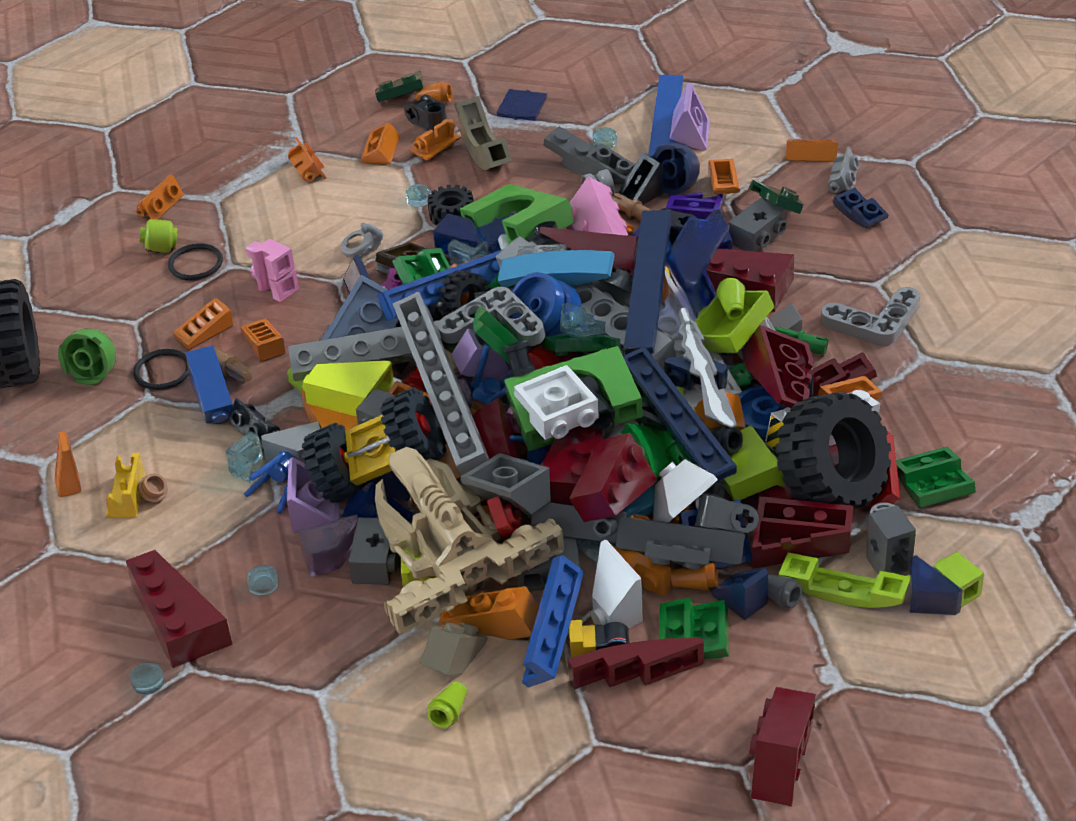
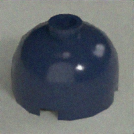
M669 143L658 146L655 149L654 155L650 156L663 165L664 194L674 195L684 192L696 183L700 174L699 159L694 150L685 144Z

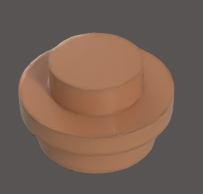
M159 474L146 475L138 484L139 494L149 502H160L167 495V482Z

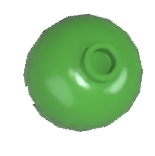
M84 328L74 331L64 339L58 349V359L63 371L66 374L70 372L76 378L74 381L79 384L93 385L99 383L113 370L116 362V349L112 340L105 333L96 329Z

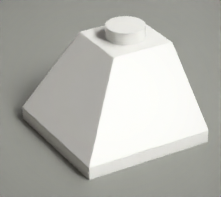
M683 460L678 466L673 462L670 463L659 473L662 479L655 485L653 521L670 522L718 479L713 474L687 460Z
M604 540L600 543L592 594L593 611H591V617L595 625L621 622L628 626L629 629L643 622L641 577L607 540Z

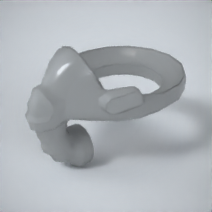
M361 223L360 230L350 233L342 241V253L347 257H354L357 254L368 255L371 249L377 250L383 240L384 234L382 230L374 225ZM356 236L364 237L363 242L359 246L351 249L347 248V243Z

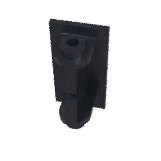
M235 398L230 424L261 451H264L261 436L281 431L277 425H273L270 421H265V417L252 404H244L238 398Z

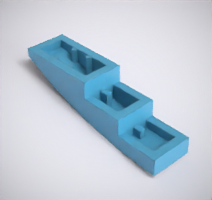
M564 250L502 259L497 282L502 287L516 285L527 274L540 272L573 287L610 278L615 254L612 251Z

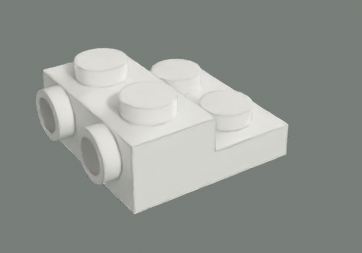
M568 365L514 386V396L529 412L530 423L544 440L551 437L560 439L570 429L580 425L584 428L589 427L596 418H599L598 399Z

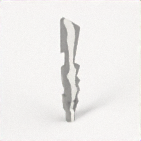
M681 308L677 311L681 325L678 330V335L682 339L681 349L685 352L684 358L691 363L690 374L701 379L705 417L730 428H735L737 423L725 389L718 390L714 379L717 369L708 350L702 344L705 343V339L696 322L691 319L688 309Z

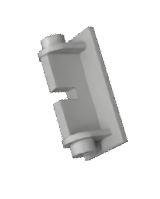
M849 146L846 148L845 155H839L833 161L832 175H830L827 184L828 189L832 193L848 191L856 184V174L860 164L858 157L853 155Z

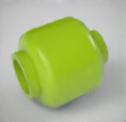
M150 219L147 221L146 227H140L139 243H145L144 246L147 252L170 253L172 248H176L177 228L173 227L171 221Z

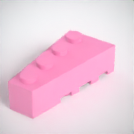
M588 176L570 201L574 223L566 228L568 230L628 236L626 231L628 227L625 220L619 216L618 211L620 209L617 202L612 200L611 195L613 193L610 187Z

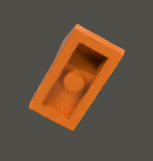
M614 547L641 577L642 587L665 597L671 590V567L652 563L651 558L645 557V555L636 551Z

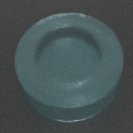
M599 128L592 134L595 147L600 143L608 148H612L617 144V132L612 128Z
M423 184L410 186L406 190L407 203L415 207L427 205L431 189Z
M260 565L251 569L247 574L249 590L256 595H267L275 591L279 585L276 569L269 565Z
M155 663L140 664L130 674L134 691L142 695L153 694L160 690L164 684L162 669Z

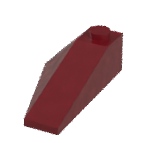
M759 325L741 350L746 368L779 404L792 408L797 402H802L803 399L809 398L810 390L808 389V384L812 379L810 370L814 364L809 344Z

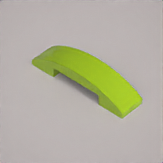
M789 552L778 576L796 579L797 583L802 586V592L837 604L865 608L890 607L903 604L911 583V577L884 571H879L877 579L820 568L818 558Z

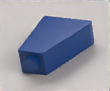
M214 346L186 352L189 378L205 422L221 423L231 417L233 405Z

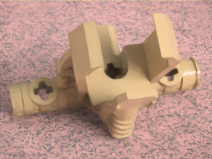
M405 447L390 454L389 457L390 468L407 488L420 510V513L413 516L412 525L387 503L383 479L376 484L375 503L379 523L389 540L390 550L397 552L402 557L403 563L412 571L414 578L421 579L431 575L436 576V578H430L424 582L412 581L404 586L399 595L390 601L384 602L386 614L390 617V622L395 626L399 635L411 631L410 629L416 626L419 627L440 616L439 614L454 609L458 604L462 605L468 602L465 595L472 593L477 587L483 589L489 577L503 584L508 581L507 579L516 577L521 572L530 570L534 566L550 560V557L557 556L564 551L562 529L559 525H556V521L550 518L546 522L539 523L533 527L530 525L521 526L503 544H497L496 541L501 538V534L497 531L493 518L481 506L480 498L472 496L468 490L458 483L447 464L433 459L425 460L415 449ZM479 512L484 526L473 516L475 513ZM421 554L422 556L419 559L416 560L414 558Z

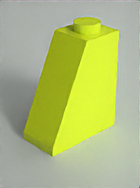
M390 361L316 364L310 374H307L303 380L302 387L305 391L306 402L310 405L357 417L356 408L376 388L388 392L393 386L392 363Z

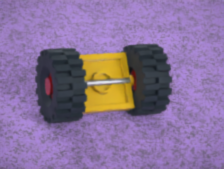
M410 388L383 401V407L380 411L382 415L346 431L343 425L333 423L305 436L303 439L305 442L302 443V448L305 452L302 453V457L307 462L304 465L306 471L309 470L311 474L309 476L311 482L316 483V490L319 493L323 492V498L329 499L331 503H339L362 493L368 487L367 481L392 471L389 466L390 454L405 447L417 450L425 460H438L444 457V453L447 450L444 445L447 444V441L443 437V431L434 408L429 403L430 399L427 396H423L421 390Z

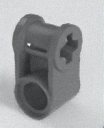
M700 495L695 522L696 527L748 533L757 527L759 516L752 506L731 502L723 498ZM744 512L743 515L748 519V523L740 527L741 524L740 521L736 520V515Z

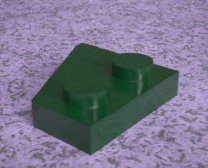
M421 71L407 74L393 82L389 80L380 83L379 87L375 89L377 101L381 102L424 88Z
M752 179L748 188L759 193V196L769 200L771 203L798 214L801 213L804 206L799 199V195L796 194L797 192L784 186L779 190Z
M595 332L545 336L542 341V348L553 351L555 356L571 355V352L591 354L616 346L620 349L619 338Z

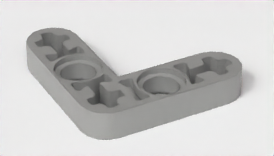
M506 287L491 289L443 317L438 323L442 340L450 344L457 343L461 340L467 329L474 330V318L469 316L475 313L480 306H483L519 341L528 340V346L540 344L545 338L542 321ZM514 313L522 314V316L517 319L509 318V316Z
M911 287L898 289L879 316L839 303H828L821 309V324L828 329L884 346L891 345L897 341L918 310L920 293ZM892 314H898V315H901V316H903V317L895 318V317H891L890 315H892ZM855 322H861V323H865V325H863V326H857V325H854L853 323H855Z

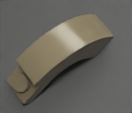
M479 96L454 104L461 125L460 133L470 156L481 169L488 170L513 161L505 137L497 139L492 133Z

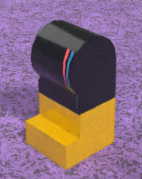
M571 620L570 622L571 658L595 650L630 643L629 629L624 623L610 622L605 625L582 626V620Z

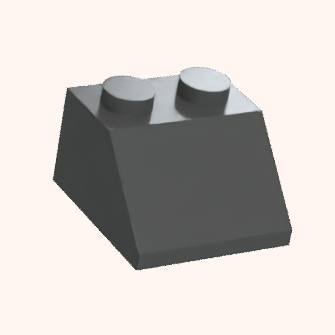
M502 453L495 455L461 476V483L480 497L490 500L499 496L505 505L510 503L512 508L518 509L522 513L532 514L551 502L549 468Z

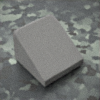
M793 304L787 305L769 318L774 328L781 327L797 332L802 330V317Z

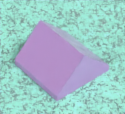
M688 83L673 112L670 139L698 150H707L710 120L692 83Z
M294 457L290 458L288 465L287 506L292 532L336 529L339 526V503H331L329 499H324L323 492L319 493L315 488L316 483L311 482L309 478L311 474L309 470L306 471L304 463Z

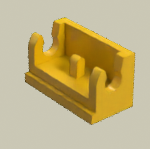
M140 453L131 454V466L124 465L120 456L116 457L115 468L117 473L115 474L112 491L107 495L106 499L107 518L137 517L141 500L138 484L146 476Z

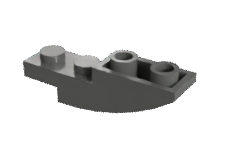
M560 126L544 138L543 146L563 158L562 166L580 175L589 173L595 175L601 170L608 169L614 184H624L635 166L634 163L600 143L594 148Z

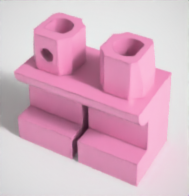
M268 239L264 243L254 241L246 247V254L253 262L250 269L251 276L256 279L258 290L266 291L271 289L273 299L279 302L299 290L291 248L272 239Z

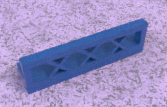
M563 555L553 558L523 662L526 669L522 683L528 688L556 677L584 571Z

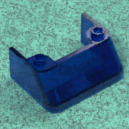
M689 217L672 248L667 252L666 264L680 294L697 319L699 312L717 296L706 268L730 226L729 223Z

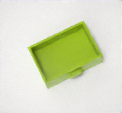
M745 291L744 315L738 320H730L727 317L717 296L708 306L703 307L695 322L705 339V343L702 344L709 353H738L775 307L768 291Z
M752 425L739 430L743 436L742 447L738 452L729 455L737 466V473L720 481L732 500H742L775 485L785 487L782 481L783 473L778 470L777 462L779 461L773 452L771 453Z

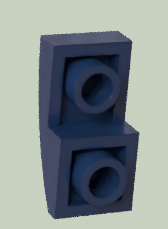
M856 188L835 196L833 200L834 206L846 217L866 228L887 219L889 216L874 198L866 200Z
M684 357L666 358L664 361V372L675 386L691 391L695 383L701 385L700 377L690 374L691 363ZM713 361L717 369V374L714 376L718 390L725 389L727 386L728 365Z

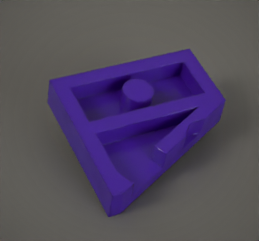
M702 192L670 196L666 208L692 214L703 223L717 222L725 200V194H717V196L703 198Z

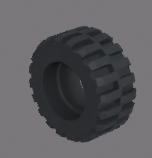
M17 279L0 281V388L32 384L39 378L40 351L33 310L23 282Z
M837 392L803 399L802 402H797L792 406L791 412H787L782 421L784 426L779 428L777 437L780 438L779 444H776V454H779L777 466L778 470L783 473L782 481L787 488H791L790 494L796 500L851 505L853 509H858L871 503L881 492L882 488L880 486L885 485L888 479L886 472L891 468V459H889L891 444L887 442L886 435H888L886 426H882L880 422L882 418L878 412L872 411L873 406L867 401L861 400L862 398L852 393ZM830 435L833 436L838 449L839 462L837 471L832 464L829 454Z

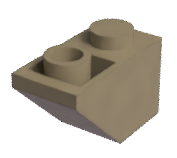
M446 622L445 626H432L420 663L447 675L463 674L486 644L488 637L478 634L477 627L460 622V625Z

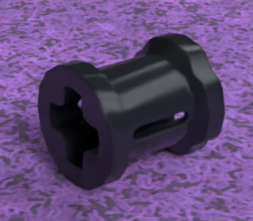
M528 340L502 347L503 352L507 353L510 364V377L523 375L535 370V365L531 364L527 351Z

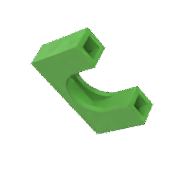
M508 184L460 208L468 233L482 236L503 225L509 244L519 236L523 239L534 233V227L542 222L555 221L558 229H564L574 223L572 206L568 199ZM513 211H516V212H517L516 214L510 216V213H511V212H513Z
M618 346L504 379L507 399L528 451L551 445L556 438L551 437L544 440L530 423L529 412L514 396V386L566 365L579 379L591 376L596 381L600 395L615 410L614 425L643 417L641 395Z

